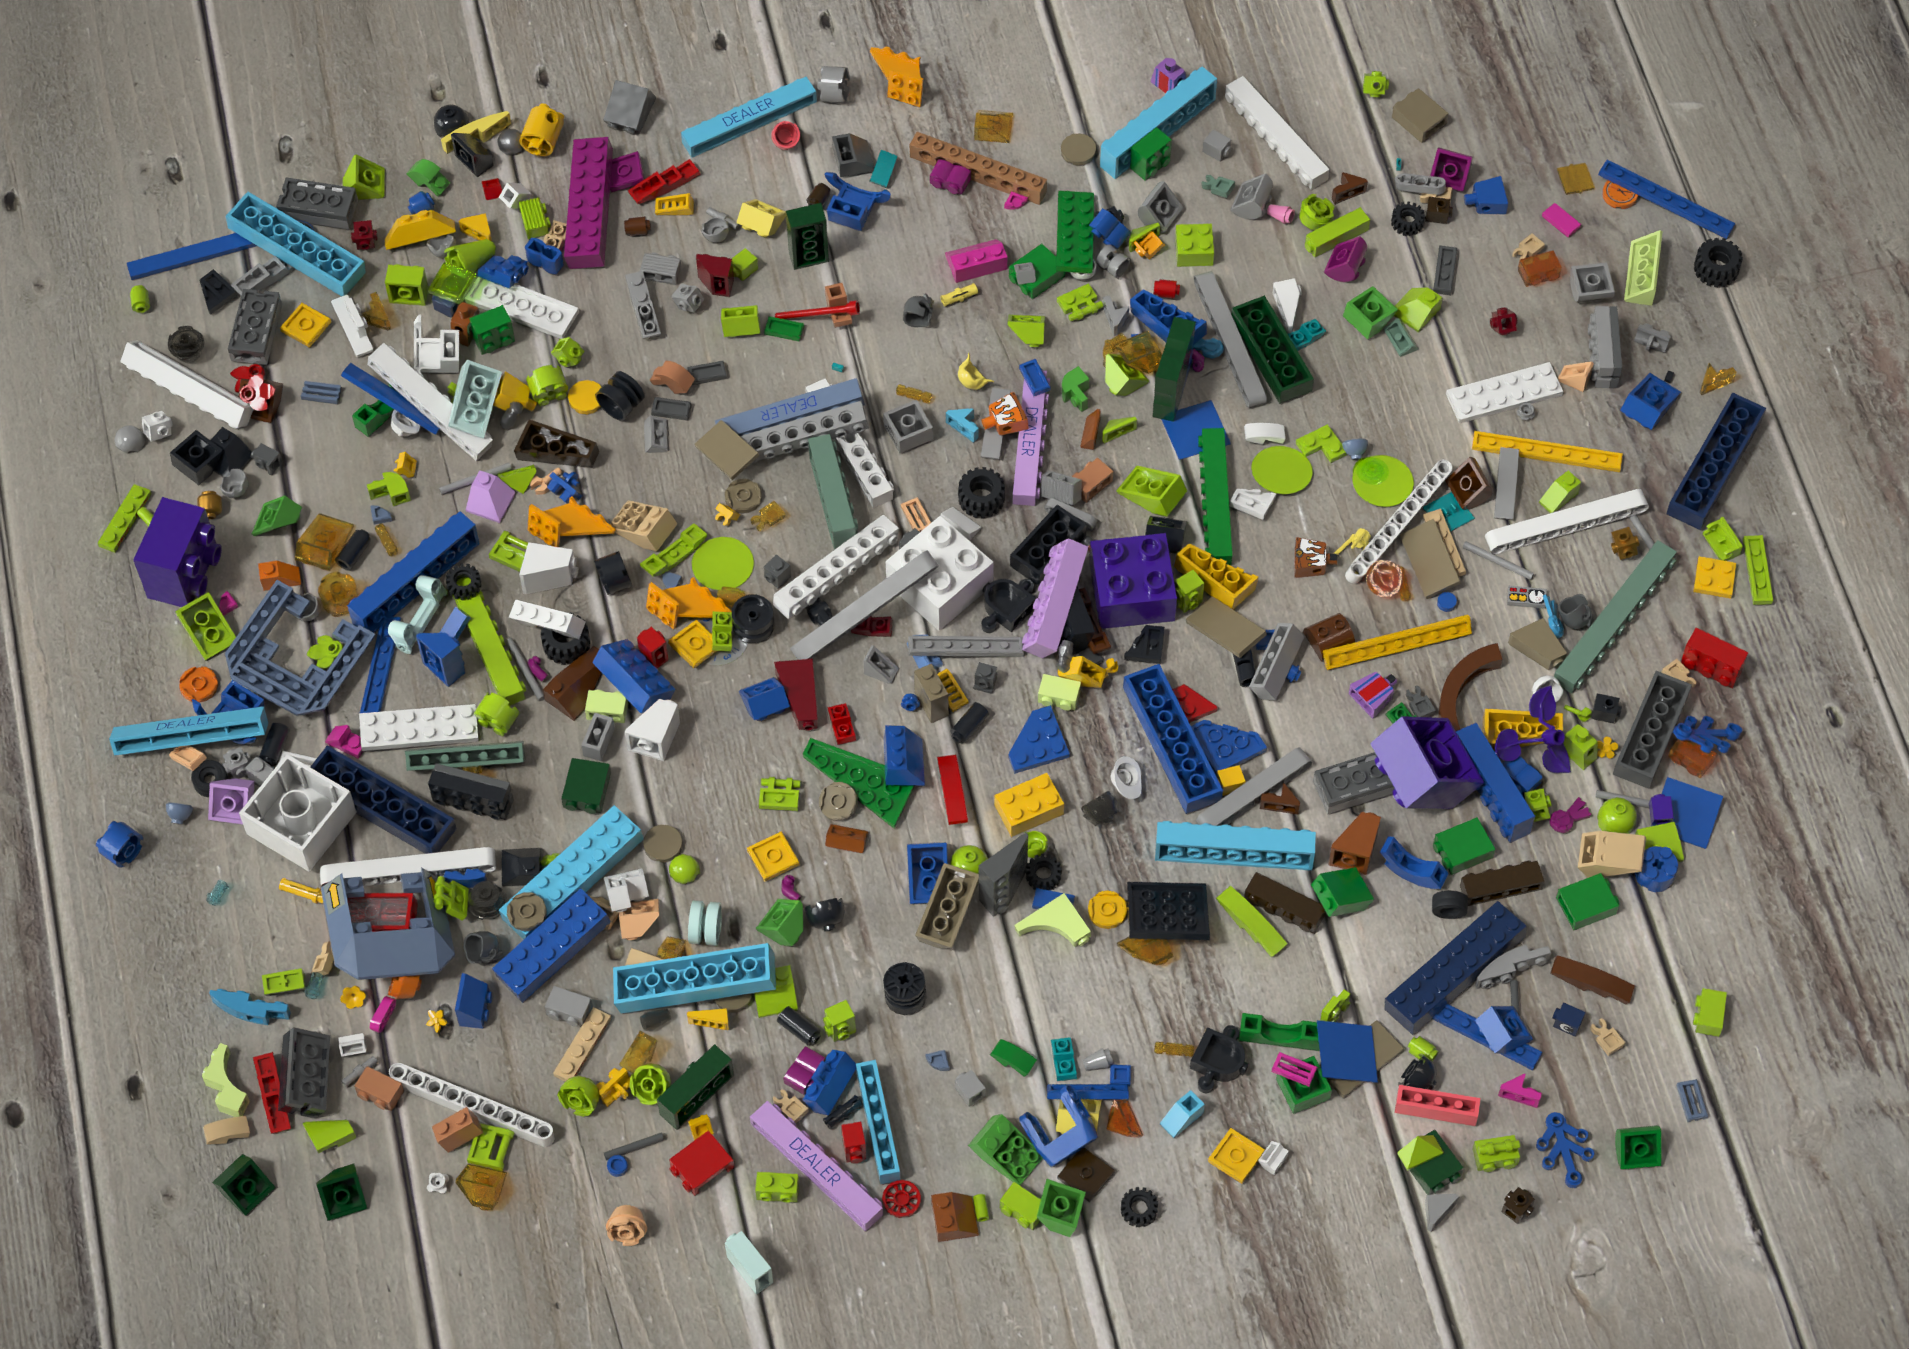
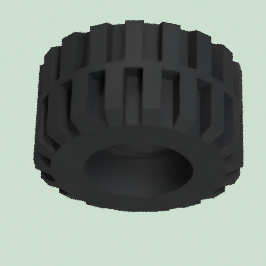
M1714 238V240L1708 239L1707 243L1703 242L1697 251L1694 262V272H1696L1697 278L1700 277L1702 283L1706 282V285H1714L1717 288L1719 285L1725 287L1726 284H1732L1739 275L1743 261L1742 252L1738 250L1739 247L1733 245L1732 241L1728 242L1724 238L1722 240H1719V238ZM1712 260L1721 261L1725 265H1717Z
M976 467L974 471L970 469L967 471V474H963L958 486V498L961 509L963 511L966 510L968 515L973 514L974 518L981 516V519L985 518V516L992 517L993 513L997 514L999 509H1002L1003 503H1005V484L1003 478H1000V474L998 472L994 473V470L991 468L986 470V467H982V469ZM979 489H985L991 492L986 496H977L973 494L974 491Z
M586 622L580 638H574L566 643L556 641L562 634L546 628L541 629V640L545 655L547 654L550 660L553 659L557 664L558 662H561V665H566V662L571 664L590 649V636Z

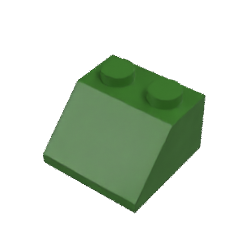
M1372 286L1347 302L1343 317L1368 340L1384 328L1398 309Z
M1046 1179L1036 1217L1050 1231L1070 1237L1077 1228L1086 1192Z

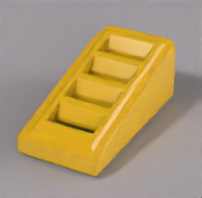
M690 193L656 198L655 214L693 215L694 200Z
M948 669L937 674L944 687L951 685L946 689L948 694L953 691L956 692L948 697V707L952 712L969 703ZM957 697H960L959 700L952 703V700L956 699Z
M726 1008L687 1012L688 1024L729 1030Z

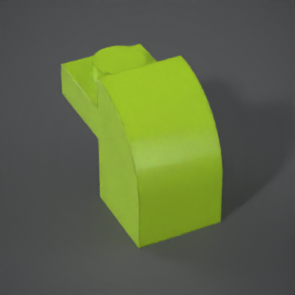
M384 472L382 473L383 480H376L367 484L371 500L389 495L393 506L411 501L406 482L397 473Z

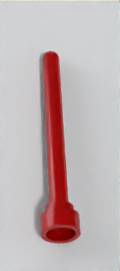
M855 300L843 306L778 312L775 314V318L790 319L847 313L853 316L860 314V304L858 300Z

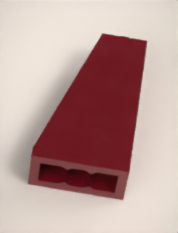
M813 659L774 662L778 682L784 687L790 710L798 729L805 731L817 729L818 718Z

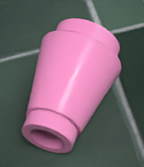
M1270 204L1267 209V215L1284 224H1290L1294 219L1295 210L1289 206Z

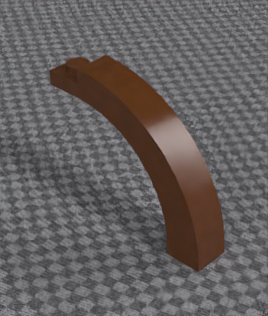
M1498 643L1479 648L1464 657L1452 669L1444 683L1439 702L1438 718H1448L1455 731L1460 730L1456 715V701L1463 688L1477 676L1501 668L1503 659Z

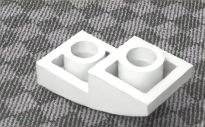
M1250 423L1244 426L1246 441L1263 444L1265 440L1281 444L1285 441L1284 425Z

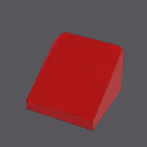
M499 178L482 181L485 199L499 198L502 193Z

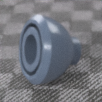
M1352 439L1342 443L1344 451L1351 456V460L1362 459V455L1368 446V440Z
M168 802L166 804V812L172 819L171 823L183 824V821L192 814L193 807L191 805Z

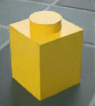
M1240 765L1217 771L1216 777L1223 789L1222 796L1229 795L1246 782Z

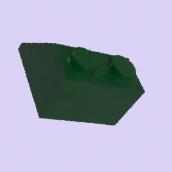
M244 1154L238 1157L212 1182L221 1194L245 1216L276 1188L257 1164Z

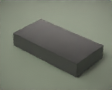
M724 361L687 367L688 372L695 378L692 385L727 379Z
M655 397L651 415L688 421L691 402Z

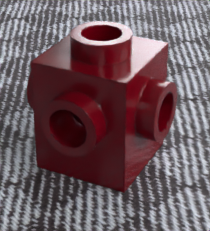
M372 221L353 222L354 232H351L352 243H356L357 250L375 248V241L378 240L377 230L373 229Z
M1503 307L1498 308L1495 312H1491L1490 326L1498 334L1507 335L1510 332L1517 331L1516 325L1518 320L1517 315L1513 311Z

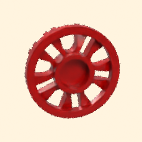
M897 1180L890 1183L882 1195V1203L887 1213L898 1218L912 1216L919 1208L921 1202L918 1188L906 1180ZM901 1184L902 1190H898L897 1185ZM906 1185L911 1187L909 1192L904 1190ZM893 1187L896 1191L895 1194L890 1193L889 1189ZM917 1200V1203L915 1205L912 1204L910 1201ZM894 1203V1205L891 1208H889L887 1204ZM896 1206L899 1207L897 1212H894ZM904 1208L906 1212L900 1213V1210Z

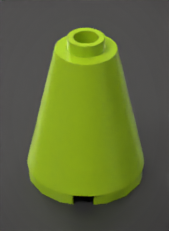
M484 239L448 247L444 252H447V256L444 257L446 265L451 274L453 273L466 280L495 255L496 246L492 241Z

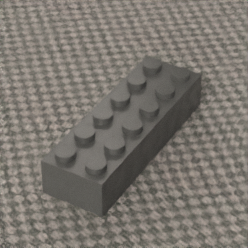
M1655 671L1618 757L1613 775L1645 788H1650L1673 734V729L1687 701L1692 684Z

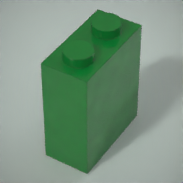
M1042 243L1009 266L1010 281L1013 284L1016 283L1023 294L1028 295L1032 300L1065 277V272L1056 271V256ZM1031 262L1035 269L1036 281L1018 284L1014 265Z
M1478 817L1435 834L1433 842L1435 852L1440 854L1444 868L1449 870L1451 875L1494 858L1496 850Z
M1356 867L1320 873L1311 884L1329 917L1365 911L1374 901L1371 892Z
M1602 873L1558 889L1556 899L1573 931L1617 914L1620 905L1616 895L1612 894L1610 883L1606 878L1604 879Z

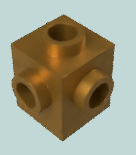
M1630 527L1611 532L1613 539L1611 547L1613 553H1617L1620 560L1638 555L1637 547L1640 544L1637 535L1633 536Z

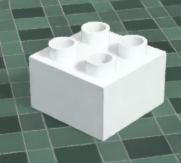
M941 516L886 560V578H888L922 552L929 551L938 567L899 596L938 631L984 593L982 590L988 582H993V561Z
M286 754L239 812L247 835L310 872L357 812L349 790Z

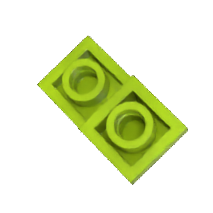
M713 611L712 650L731 651L732 612Z

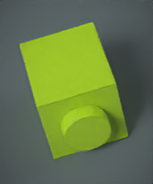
M746 248L732 258L734 277H738L741 281H744L758 269V259Z

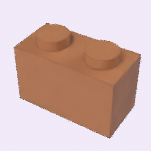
M1096 458L1093 462H1088L1082 471L1076 472L1072 476L1082 479L1081 499L1087 503L1113 481V471L1099 458Z
M368 1066L354 1086L360 1099L364 1101L370 1100L378 1108L383 1110L386 1108L390 1111L393 1110L404 1092L402 1083Z
M468 1107L432 1126L437 1143L448 1153L483 1133L478 1117Z

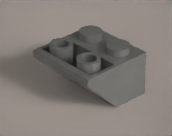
M850 133L832 136L833 152L840 177L874 170V163L867 140Z

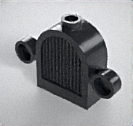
M998 579L991 583L988 582L982 591L984 592V607L989 616L983 618L981 622L982 630L986 633H993L997 628L998 622L1012 632L1034 610L1033 604L1036 597L1032 595L1034 590L1033 582L1029 579L1021 580L1019 585L1009 579Z
M1228 1025L1224 1028L1223 1034L1207 1027L1190 1062V1069L1205 1075L1198 1080L1200 1092L1210 1093L1214 1088V1080L1229 1082L1236 1079L1240 1074L1246 1073L1249 1063L1244 1062L1245 1051L1237 1041L1239 1037L1237 1027Z

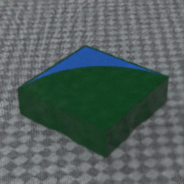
M1178 317L1173 318L1155 376L1154 418L1172 422L1175 420L1192 365L1195 321Z

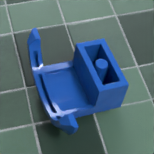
M826 172L824 174L828 182L840 191L838 196L833 195L827 208L828 221L862 231L874 203H884L891 198V193L886 189L881 192H871L846 183L836 173Z
M232 680L221 693V702L211 714L264 707L265 709L264 699ZM192 699L195 713L198 716L206 715L207 713L202 708L201 703ZM252 736L231 739L230 741L238 744H253L256 738Z

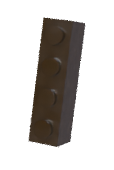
M1538 860L1533 862L1524 861L1515 866L1506 865L1497 870L1487 869L1478 874H1466L1461 878L1460 888L1462 893L1468 898V906L1542 890L1545 881Z
M1255 872L1245 889L1244 898L1251 905H1257L1267 913L1275 914L1285 922L1299 926L1305 932L1315 934L1326 913L1322 904L1258 872Z

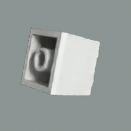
M528 542L519 574L523 594L572 585L573 578H577L578 574L573 549Z
M659 699L625 730L628 751L664 761L680 724L678 704L671 700Z

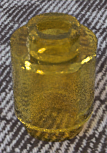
M722 586V589H718L717 597H720L726 606L733 607L738 599L745 596V591H741L740 588Z

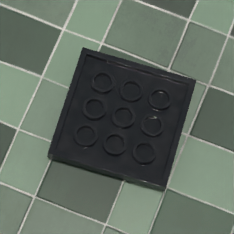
M1127 882L1129 939H1210L1206 883Z

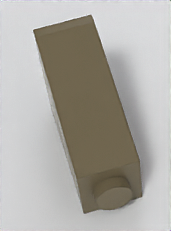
M1544 618L1510 633L1508 641L1510 646L1547 670L1554 667L1559 668L1566 659L1567 652Z

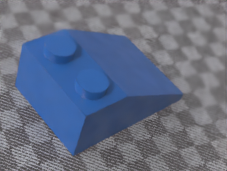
M1649 373L1628 394L1620 411L1625 413L1627 417L1641 423L1642 426L1652 430L1678 398L1681 391Z
M946 842L907 844L910 904L929 902L944 863L948 864Z

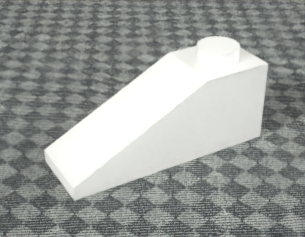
M1295 278L1273 284L1272 293L1287 334L1292 333L1299 296L1302 295L1301 287L1296 284Z

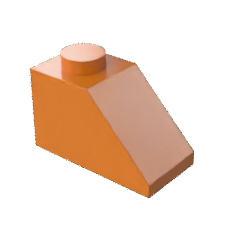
M277 560L258 563L260 581L264 591L270 590L276 580L290 587L301 585L299 567Z

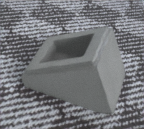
M1031 262L1014 265L1018 284L1036 281L1035 269Z

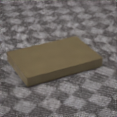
M722 420L694 444L701 453L731 480L735 479L759 457L758 452Z

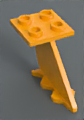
M887 46L882 49L871 47L870 53L888 80L887 97L920 107L924 79L920 76L921 57L912 59L903 51L896 54Z
M572 496L569 498L568 504L545 511L540 510L533 504L529 505L527 531L543 540L547 545L559 547L560 536L613 534L616 530L606 522L601 514H593L587 505L577 504Z
M694 577L691 578L690 584L661 590L652 582L649 583L646 608L673 630L676 628L677 617L712 618L713 611L732 612L726 607L720 597H713L707 587L699 586Z

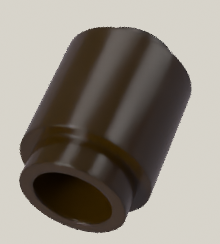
M823 183L816 185L806 199L808 206L821 203L823 207L830 197V188Z

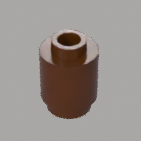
M646 216L624 220L626 235L630 234V236L648 234V231L651 230L650 220H647Z

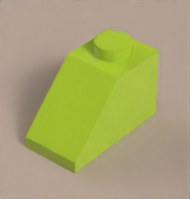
M1569 470L1553 482L1539 503L1550 513L1558 511L1579 494L1581 481Z

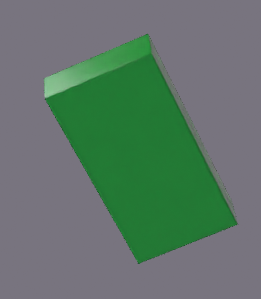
M769 316L764 329V335L800 342L804 323Z

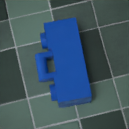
M833 1049L826 1056V1061L820 1062L811 1077L814 1082L807 1088L803 1101L814 1113L830 1114L854 1074L856 1063L846 1052Z

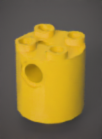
M544 103L532 108L519 139L520 145L533 155L548 156L552 154L564 124V115L556 112Z

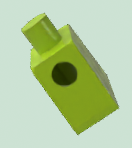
M1577 724L1565 734L1563 744L1567 750L1568 757L1582 770H1585L1597 760L1598 742L1589 734L1586 728Z

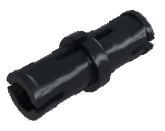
M854 1095L843 1105H838L834 1112L823 1118L825 1125L828 1124L827 1127L831 1130L832 1127L843 1119H848L852 1112L863 1106L861 1100H857L858 1097Z

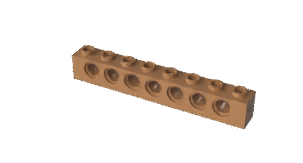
M916 132L909 144L910 158L935 166L938 160H945L954 165L965 167L971 171V180L1008 194L1012 191L1028 197V201L1040 205L1047 192V179L923 133Z

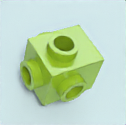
M1372 71V74L1364 73L1363 93L1370 94L1371 97H1381V94L1385 95V90L1389 88V79H1386V75L1382 74L1381 71Z
M567 337L559 339L551 354L562 366L569 367L579 364L582 360L581 356L585 351L578 342Z
M1544 789L1524 793L1526 802L1535 815L1534 822L1551 818L1548 808L1552 807L1549 795H1545Z

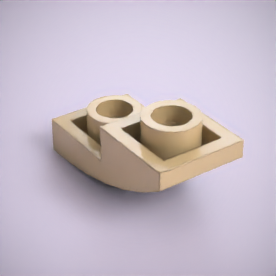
M553 220L549 234L546 233L543 242L561 251L565 244L567 224Z
M246 1116L215 1121L203 1127L207 1145L224 1144L230 1138H246L250 1134Z

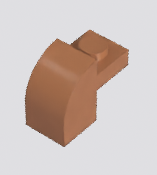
M843 283L825 286L827 307L846 305L847 295ZM829 314L834 328L852 324L850 314Z
M665 361L663 366H659L654 370L653 376L649 381L653 385L666 384L674 394L688 392L695 378L681 365L672 361Z

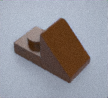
M1343 172L1341 176L1342 185H1338L1333 189L1331 200L1334 204H1338L1366 193L1367 179Z
M1284 783L1281 796H1277L1274 793H1262L1260 809L1299 814L1300 801Z

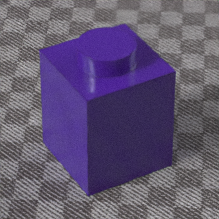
M1657 794L1651 797L1648 803L1651 826L1672 822L1674 817L1671 796Z

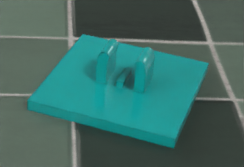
M1452 492L1423 507L1426 513L1441 509L1450 532L1475 519L1468 509L1463 510Z

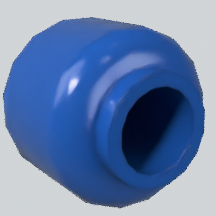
M420 191L409 198L410 205L408 209L412 215L422 210H434L433 205H435V202L428 192Z

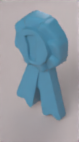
M1202 338L1194 344V349L1201 350L1203 356L1208 358L1219 357L1224 351L1222 342L1215 338L1207 340Z
M1545 594L1543 599L1549 615V626L1558 639L1564 634L1563 625L1560 619L1557 618L1558 606L1554 600L1551 601L1550 597Z

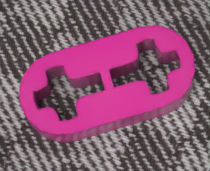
M388 996L383 998L370 1022V1030L378 1033L383 1031L395 1009V999Z

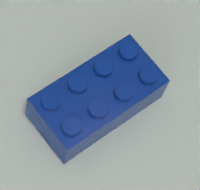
M628 639L602 645L592 662L640 713H644L659 699L670 700L676 690Z

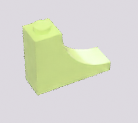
M1065 893L1014 925L1015 931L1019 936L1031 931L1047 930L1062 935L1074 947L1086 944L1090 940L1089 937H1091V931Z

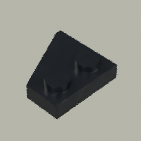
M214 269L200 279L210 315L238 295L234 288Z
M1145 625L1141 634L1133 641L1131 648L1128 652H1125L1124 660L1161 664L1165 627Z

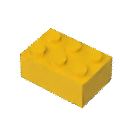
M1048 773L994 795V806L1011 837L1064 815V802Z

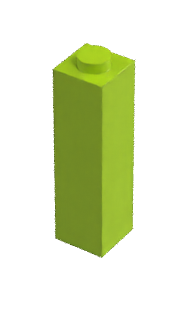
M1359 207L1306 234L1305 248L1314 257H1317L1335 248L1337 244L1353 239L1368 231L1370 219L1362 208Z

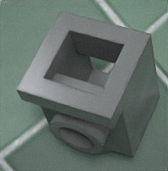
M262 443L251 453V458L255 460V464L261 469H267L268 474L271 476L282 463L280 453Z
M979 662L975 672L973 689L992 694L997 680V667Z

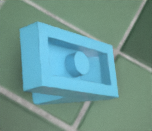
M974 409L948 410L946 412V423L973 443L979 438V428L974 422H971L974 419Z

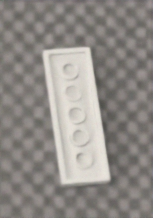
M480 277L476 279L465 297L466 303L486 311L503 305L512 321L560 339L565 337L579 313L578 307L520 285L514 284L509 289Z
M1550 362L1446 390V396L1459 424L1515 409L1523 403L1533 404L1563 395L1562 387Z
M476 705L359 713L362 751L478 742L477 717L474 715Z

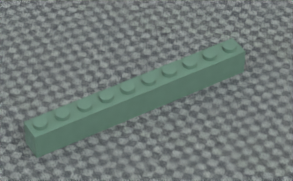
M1659 540L1656 541L1556 670L1554 677L1559 681L1563 689L1572 694L1576 688H1581L1585 681L1584 677L1591 675L1595 668L1594 664L1597 661L1601 662L1605 656L1604 651L1614 645L1616 641L1614 638L1624 632L1625 624L1634 619L1635 611L1644 606L1645 598L1648 595L1651 596L1656 590L1657 586L1655 585L1664 580L1667 575L1665 572L1668 568L1671 570L1677 562L1675 559L1677 551Z

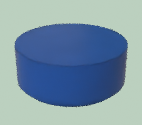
M1444 592L1439 595L1437 606L1440 610L1450 612L1456 607L1457 599L1454 594Z
M621 1155L612 1156L607 1162L608 1172L614 1177L623 1176L628 1170L627 1160Z

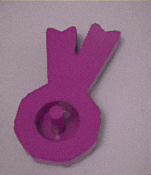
M1578 797L1567 811L1559 809L1553 812L1550 816V826L1557 832L1566 833L1570 831L1574 821L1587 819L1591 816L1588 807L1581 809L1585 806L1586 802L1581 801V798Z

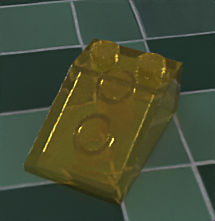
M319 513L298 539L295 560L330 571L336 564L335 558L345 546L354 528V524Z

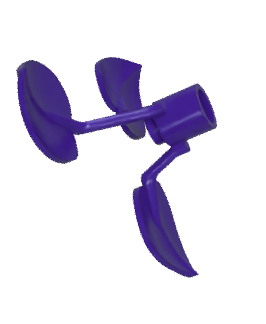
M1546 686L1533 694L1529 702V711L1532 717L1539 718V722L1549 729L1542 733L1541 738L1518 740V734L1515 730L1504 729L1497 737L1495 754L1501 760L1513 761L1521 754L1519 744L1544 742L1548 748L1542 756L1545 769L1552 773L1571 772L1570 761L1563 744L1565 735L1562 730H1556L1555 726L1545 722L1552 719L1556 712V702L1552 693V686Z

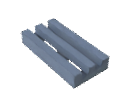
M305 381L301 399L338 404L341 385Z
M1697 1079L1678 1082L1676 1086L1687 1122L1692 1120L1698 1121L1701 1118L1703 1120L1707 1119L1708 1114ZM1690 1085H1693V1088H1694V1091H1695V1095H1696V1098H1697V1101H1698V1104H1699V1108H1700V1111H1701V1113H1699V1114H1698V1111H1697V1108H1696V1104H1695V1101H1694V1098H1693V1095H1692V1091H1691ZM1684 1086H1685V1089H1686V1092H1687V1095H1688V1099H1689V1102H1690V1105H1691V1109H1692L1693 1115H1691V1112H1690V1108H1689V1105H1688V1102H1687V1098H1686V1095H1685V1092H1684V1089H1683Z

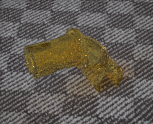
M1123 333L1110 340H1105L1103 347V366L1105 368L1106 355L1108 353L1112 354L1115 352V349L1126 344L1127 339Z

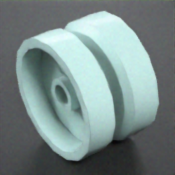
M693 900L688 925L689 944H700L704 935L706 945L717 946L722 927L721 903L710 902L706 911L703 901Z

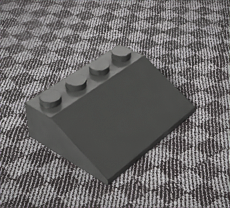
M1026 832L979 865V901L993 917L998 913H1004L1008 909L1026 874L1028 863V834Z

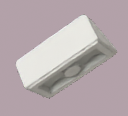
M954 507L940 514L941 517L969 541L981 530L978 524Z

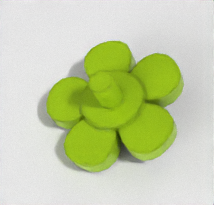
M553 853L543 856L541 865L550 864L560 854Z

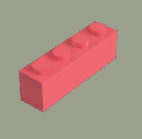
M1399 1085L1394 1113L1476 1126L1480 1098Z

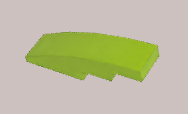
M1229 886L1216 897V900L1240 929L1244 928L1255 943L1259 942L1271 957L1288 944L1262 914L1232 886Z

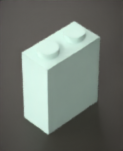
M742 1231L729 1236L725 1242L727 1258L757 1295L773 1283L772 1269Z

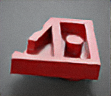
M1185 684L1172 689L1189 723L1217 712L1218 708L1215 704Z

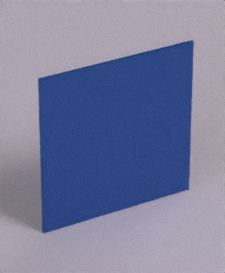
M1212 400L1177 410L1174 422L1161 419L1179 460L1202 452V447H1198V436H1201L1202 428H1224ZM1224 429L1225 446L1231 445V442Z
M1667 777L1662 794L1671 796L1674 817L1672 822H1675L1679 839L1706 849L1723 796Z
M1317 1020L1322 1077L1377 1083L1372 1026Z

